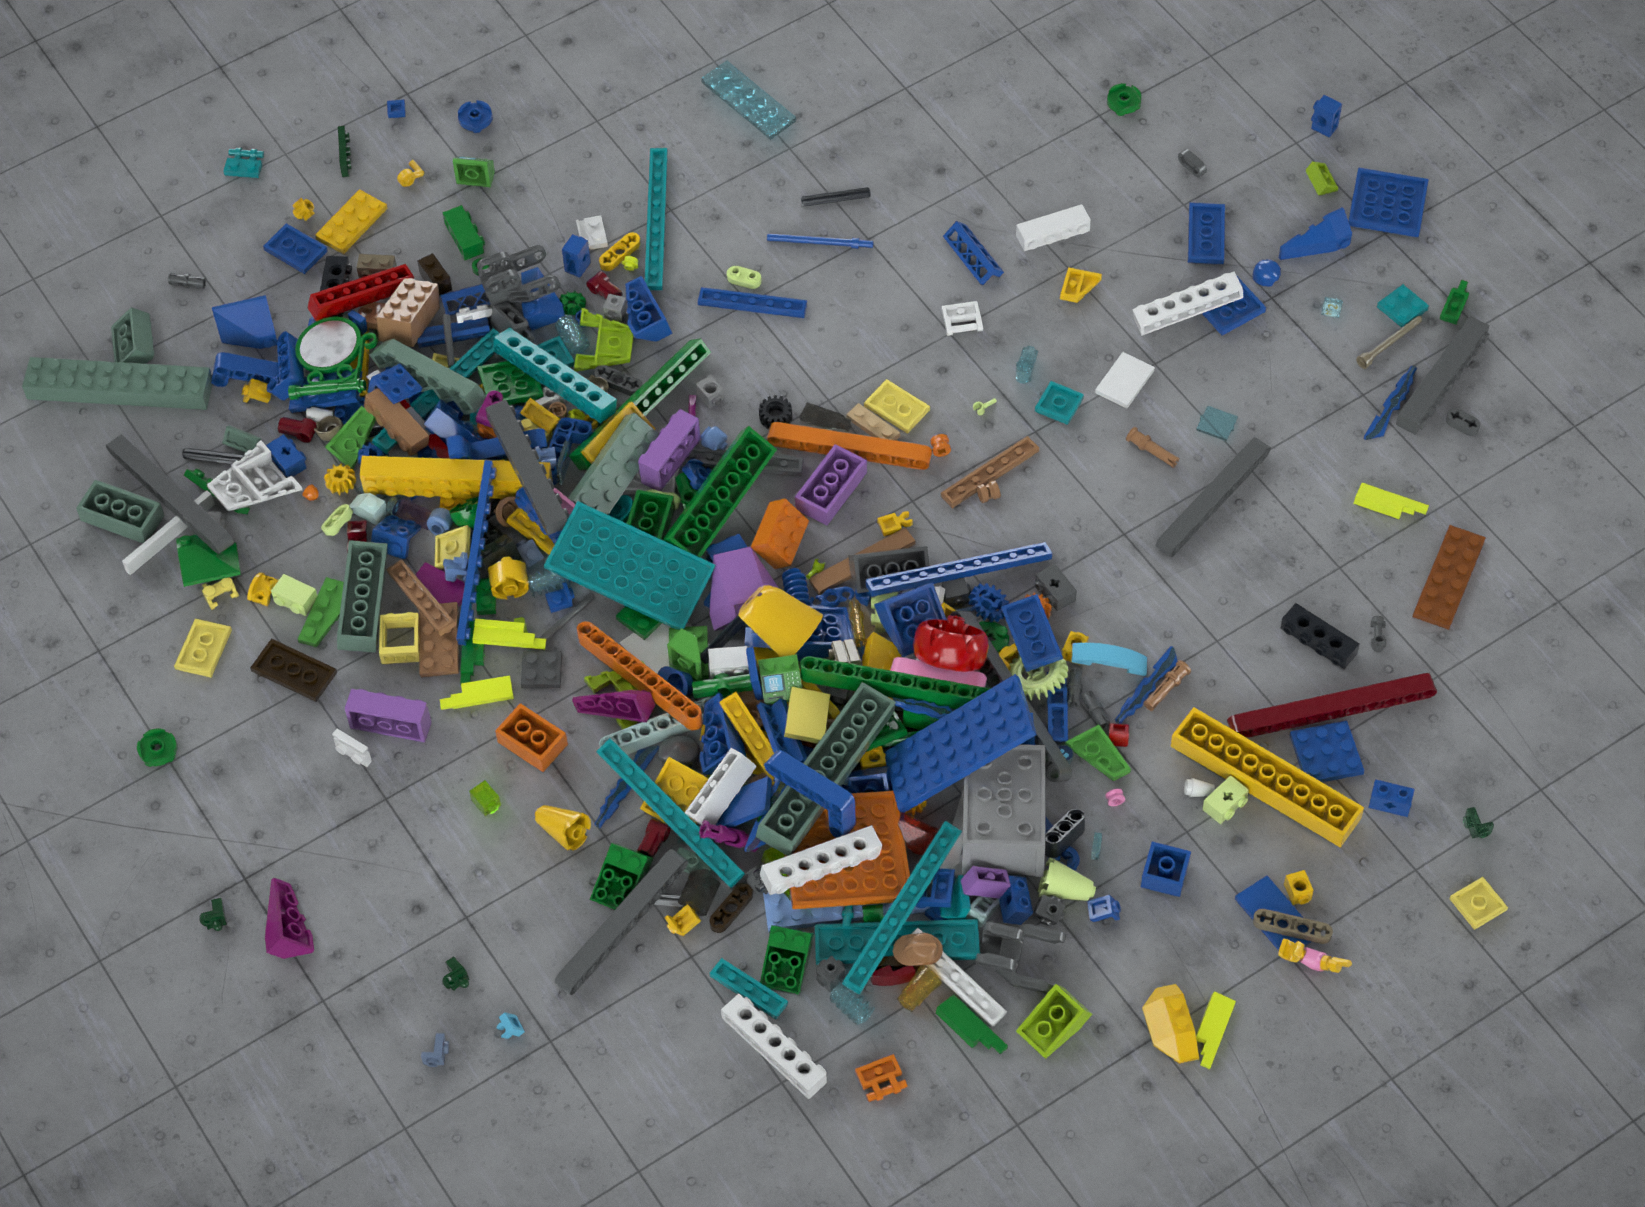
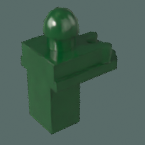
M217 898L211 900L213 910L201 913L199 916L200 923L207 926L208 930L213 928L215 931H220L224 925H227L222 899Z
M453 956L445 962L450 973L443 977L442 984L445 988H451L455 991L459 986L467 988L469 986L468 980L470 979L465 968Z

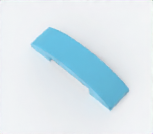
M1073 643L1071 662L1089 666L1092 663L1124 668L1127 669V673L1147 675V657L1136 651L1101 643Z

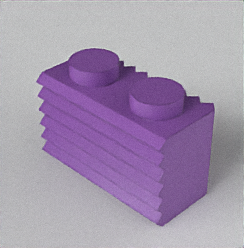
M974 865L961 879L964 894L970 896L1000 898L1011 885L1005 869L999 870L997 868L996 870L995 868L989 869L988 867L982 868L981 866L975 867Z

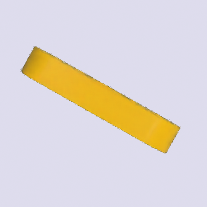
M634 232L626 234L600 256V268L603 271H611L624 261L625 256H630L640 247V236ZM619 249L625 251L623 254L615 253Z

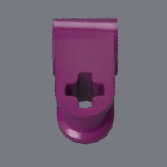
M494 390L487 394L482 407L477 413V423L492 428L487 419L485 408L503 401V396L499 391Z

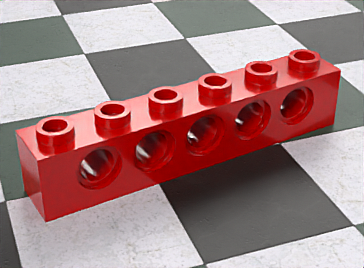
M406 264L396 266L310 294L307 308L315 321L391 297L404 278L414 279V276Z

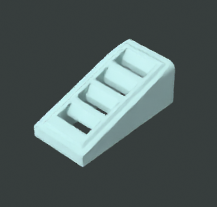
M978 896L970 905L971 909L966 919H978V926L982 927L1000 905L999 898L993 900L990 897Z

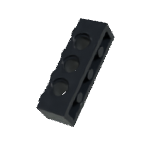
M326 256L320 291L350 282L348 277L352 274V264H349L348 256ZM344 312L330 317H344Z
M1297 603L1282 618L1280 628L1286 634L1292 635L1303 645H1307L1315 650L1317 654L1331 660L1336 666L1345 669L1358 654L1360 643Z

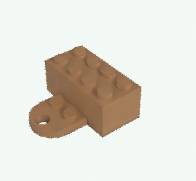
M404 278L387 303L374 302L364 305L358 310V313L366 318L367 328L378 330L379 341L384 342L395 339L406 346L413 347L440 309L438 284Z

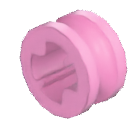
M1122 789L1110 790L1105 795L1109 806L1114 807L1125 802Z

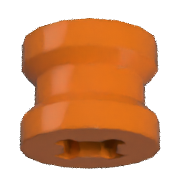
M938 434L931 438L930 442L933 447L934 456L943 457L951 452L947 435Z

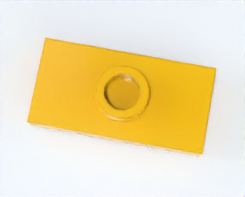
M529 398L520 414L530 419L540 428L545 429L549 434L552 433L560 421L559 417L532 398Z

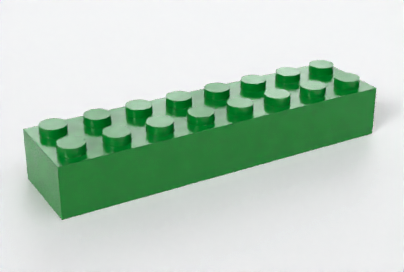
M750 426L740 431L663 538V541L701 558L777 449Z

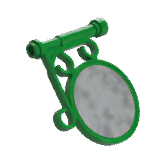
M328 317L309 325L299 336L295 347L296 356L300 364L311 372L307 376L309 384L303 385V387L289 385L288 395L290 400H296L302 396L337 393L339 391L358 390L359 393L366 391V381L359 378L362 370L364 348L373 349L377 346L378 339L374 333H366L362 336L357 325L343 317ZM368 339H373L372 342L365 343ZM358 356L357 368L354 371L349 364ZM349 370L351 375L343 378L341 374ZM337 372L339 379L325 381L323 374ZM315 377H320V381L312 382Z

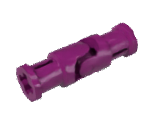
M706 820L702 822L699 829L700 838H711L715 842H723L736 848H745L750 836L745 834V831L727 828L724 825H713ZM756 837L748 849L751 852H756L758 848H754L761 840Z

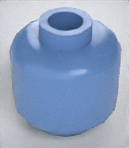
M717 426L707 427L700 436L701 445L705 448L725 450L728 446L726 443L727 434Z
M436 508L431 512L427 520V527L431 533L440 535L450 531L454 522L450 517L449 510Z

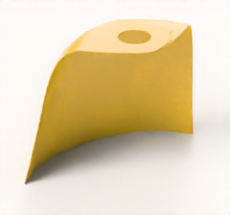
M763 585L742 605L738 616L780 657L797 653L817 628L823 614L779 588Z

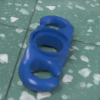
M848 586L827 589L822 595L816 596V599L820 600L821 603L814 605V597H811L809 599L810 606L837 607L840 602L847 601V598L843 597L842 593L849 592L850 596L848 599L852 600L855 592ZM829 595H834L837 599L830 602L826 598Z

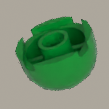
M479 496L467 499L466 503L462 505L459 503L449 510L451 519L458 527L468 525L471 530H474Z

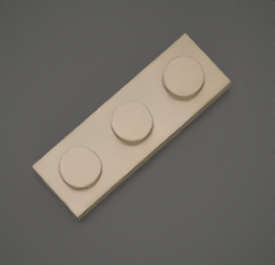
M859 403L846 414V419L872 437L897 440L900 437L898 430Z

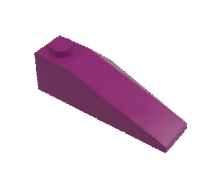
M626 690L578 696L572 699L578 713L646 723L655 707L651 693L645 690Z
M274 877L271 880L265 930L266 953L282 959L313 953V935L305 927L304 921L306 919L304 914L299 913L297 908L299 903L291 884Z

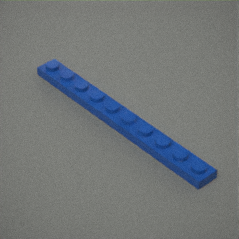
M489 460L484 461L456 637L458 645L466 646L467 639L471 638L469 624L474 619L472 605L477 600L475 586L479 585L480 581L478 567H482L483 557L480 555L481 550L485 549V538H483V535L488 530L486 516L491 511L489 497L493 496L494 486L492 485V479L496 478L497 472L493 462Z
M1046 542L869 578L866 579V587L872 597L917 588L931 582L936 584L1051 560L1052 552Z

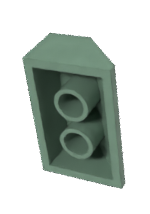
M131 307L111 326L114 362L147 364L154 357L150 314Z

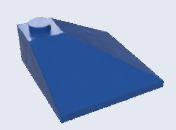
M266 295L212 307L223 344L257 349L270 348L277 345L276 332Z
M933 582L874 604L881 624L902 657L914 653V637L919 624L931 619L947 620Z
M810 606L822 613L823 617L812 635L797 651L798 661H801L804 657L822 659L829 657L828 649H831L832 641L854 640L847 607Z

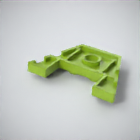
M582 308L580 326L598 328L595 356L576 354L574 371L595 369L600 365L613 366L630 363L633 334L629 326L615 320H607L600 314L595 315Z
M615 671L600 672V675L591 677L589 675L584 677L585 683L593 693L598 692L609 684H612L617 692L638 690ZM616 718V722L622 730L639 722Z

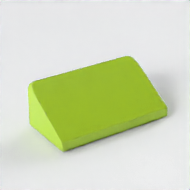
M1312 161L1306 168V173L1318 195H1325L1339 190L1325 163Z

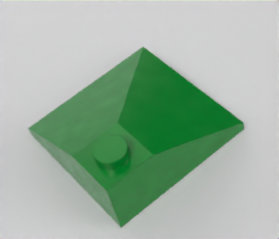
M184 535L176 538L184 587L241 575L236 542L220 554H217L197 535Z

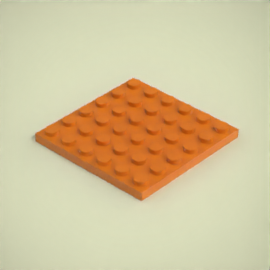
M894 791L851 793L855 799L856 825L849 833L872 825L882 843L880 855L873 860H864L857 866L845 867L838 873L824 875L819 880H810L800 887L794 886L789 888L792 909L894 902L910 877L900 811L897 807ZM827 809L822 812L793 854L836 839L829 830ZM800 867L802 870H808L805 867Z

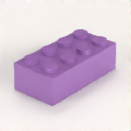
M681 409L671 416L667 426L661 429L657 439L650 443L647 452L642 454L638 460L642 484L657 491L663 490L701 440L699 419Z
M835 444L795 496V508L827 526L867 474V460Z
M351 689L344 708L351 729L425 742L432 723L426 702L418 699H405L402 696H388L381 692L372 693L364 689Z

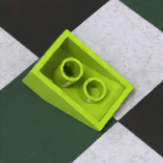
M1055 984L1016 1032L1046 1059L1079 1031L1092 1016V1013L1064 987Z

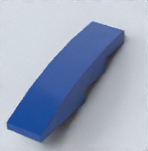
M1065 678V684L1060 683L1061 689L1054 686L1055 694L1050 690L1047 691V726L1054 742L1068 741L1067 678Z

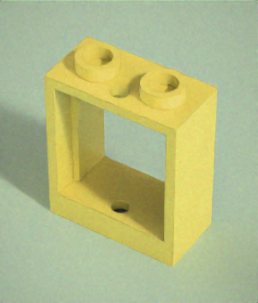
M407 612L403 614L388 613L380 615L379 656L382 664L419 662V613ZM414 627L413 646L387 647V629Z

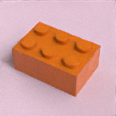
M786 498L769 502L751 548L774 569L791 566L809 520Z
M521 703L495 730L499 744L542 772L550 766L568 745L567 736L564 731Z

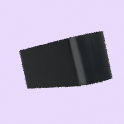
M1072 809L1068 811L1045 834V855L1047 857H1059L1084 833L1085 813L1082 810Z

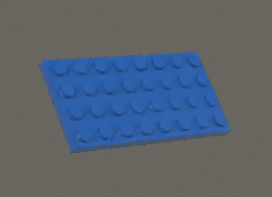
M1016 674L884 752L886 754V764L890 766L889 776L897 807L902 814L1037 735L1020 678Z

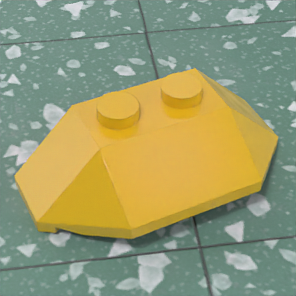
M1176 984L1156 988L1142 1007L1153 1046L1173 1058L1178 1064L1198 1060L1199 1053L1195 1029L1183 992Z

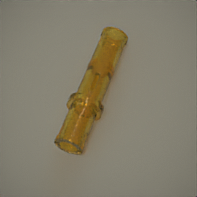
M854 600L855 606H853V601H850L848 604L850 610L849 619L852 623L855 644L857 647H861L860 641H862L863 646L867 643L863 625L864 614L861 611V603L858 600Z

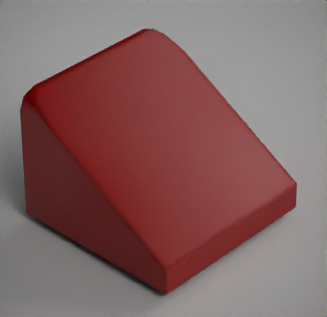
M1109 724V739L1114 746H1128L1129 725Z

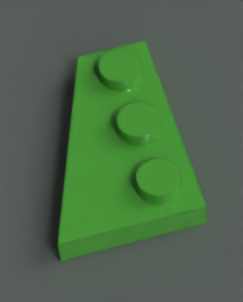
M361 405L325 448L343 464L349 465L350 469L354 470L358 461V452L365 445L376 418L369 414Z
M1100 725L1065 742V746L1070 747L1074 753L1112 781H1116L1131 772V768Z

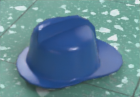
M668 666L662 667L657 674L686 697L693 693L692 682L694 681L689 673L681 672Z

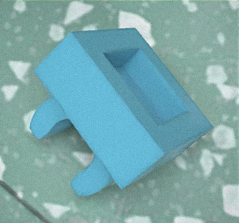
M504 1012L499 1017L501 1023L496 1028L498 1030L505 1028L506 1030L501 1035L502 1038L509 1039L512 1035L519 1037L525 1032L516 1015Z

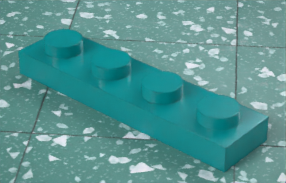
M723 958L719 960L709 973L711 978L737 995L740 994L743 998H749L754 1006L774 1019H777L788 1005L786 999Z

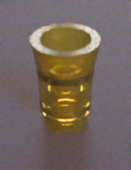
M920 965L913 978L901 991L897 1000L906 1010L913 1012L935 989L942 985V981L931 969Z

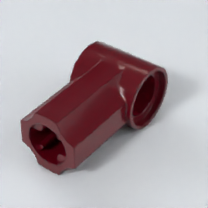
M599 271L586 282L588 289L593 294H600L605 299H607L608 294L623 295L622 290L612 284L608 276L602 271Z
M283 417L278 422L279 433L296 436L298 440L305 443L311 442L315 434L314 428L317 427L316 422L309 418H304L300 421Z
M652 818L646 827L645 836L637 852L654 858L661 843L668 839L671 828L667 824Z

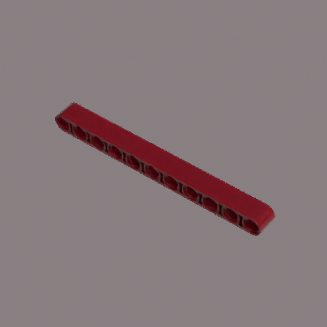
M1423 673L1235 714L1227 719V723L1230 729L1246 738L1428 699L1437 694V689L1431 674Z

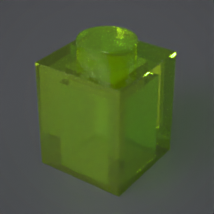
M486 780L469 791L471 801L484 816L496 812L501 806L499 795Z

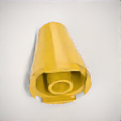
M548 805L539 807L535 812L536 823L565 849L577 850L586 841L588 836L585 833L587 829L590 830L591 820L585 813Z

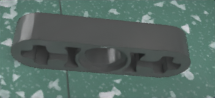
M600 365L594 370L595 377L606 379L610 388L632 396L643 385L640 379L605 365ZM617 378L624 380L620 384L614 383V380Z

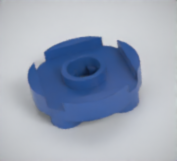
M476 100L477 103L466 102L458 110V122L464 129L473 133H480L493 120L491 108L483 101Z
M690 459L682 468V471L691 481L690 485L695 490H698L712 470L709 467L705 469L701 466L703 462L700 460Z

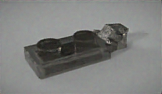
M809 402L806 403L800 414L801 421L827 430L841 429L849 432L851 428V420L845 418L844 415Z

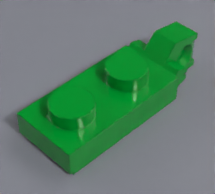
M1461 280L1458 289L1454 287L1451 289L1441 312L1440 320L1457 325L1469 297V292L1466 291L1467 281Z

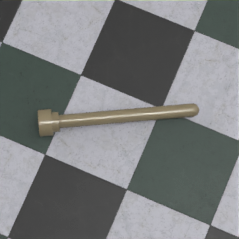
M1415 317L1371 352L1359 355L1356 358L1358 365L1363 369L1368 368L1372 365L1373 358L1420 324L1422 317Z

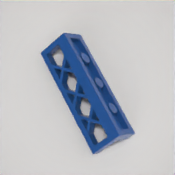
M956 221L943 235L944 239L981 285H984L992 275L1000 277L1004 273L966 224ZM956 231L958 233L957 241H952L950 236ZM966 243L967 253H962L961 244ZM975 255L977 257L976 265H971V256ZM985 267L988 272L981 277L980 268Z
M479 284L441 294L440 299L443 303L445 314H456L459 312L461 305H464L465 308L469 307L470 310L476 309L479 305H490L489 301L486 302L481 299L485 291L483 285ZM472 295L477 298L473 306L463 303L466 296ZM455 300L460 303L456 310L449 312L447 301Z
M487 317L466 320L463 323H451L453 342L484 337L490 332ZM444 326L426 327L417 340L419 348L445 344Z
M780 698L772 706L762 702L756 705L773 752L782 750L804 763L807 756L801 740L784 737L788 712L786 700Z

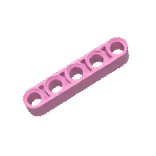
M902 657L895 658L890 671L985 687L987 677L980 672L946 670L928 665L922 661Z

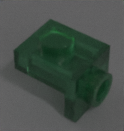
M1475 807L1467 808L1463 817V823L1465 828L1469 829L1472 839L1488 837L1493 831V822L1481 824Z

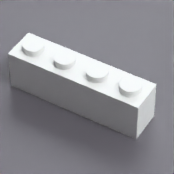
M1081 204L1017 224L1016 237L1024 251L1032 250L1090 231L1091 219Z
M731 748L685 811V814L700 826L704 820L716 825L720 816L728 808L730 802L740 791L748 777L751 776L756 765L742 753Z

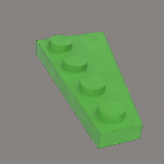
M325 578L298 637V643L317 647L331 630V626L335 621L339 620L343 581Z

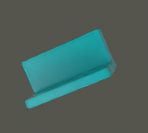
M958 875L954 882L951 908L940 907L942 918L963 920L971 909L969 895L964 894L961 879L964 875Z

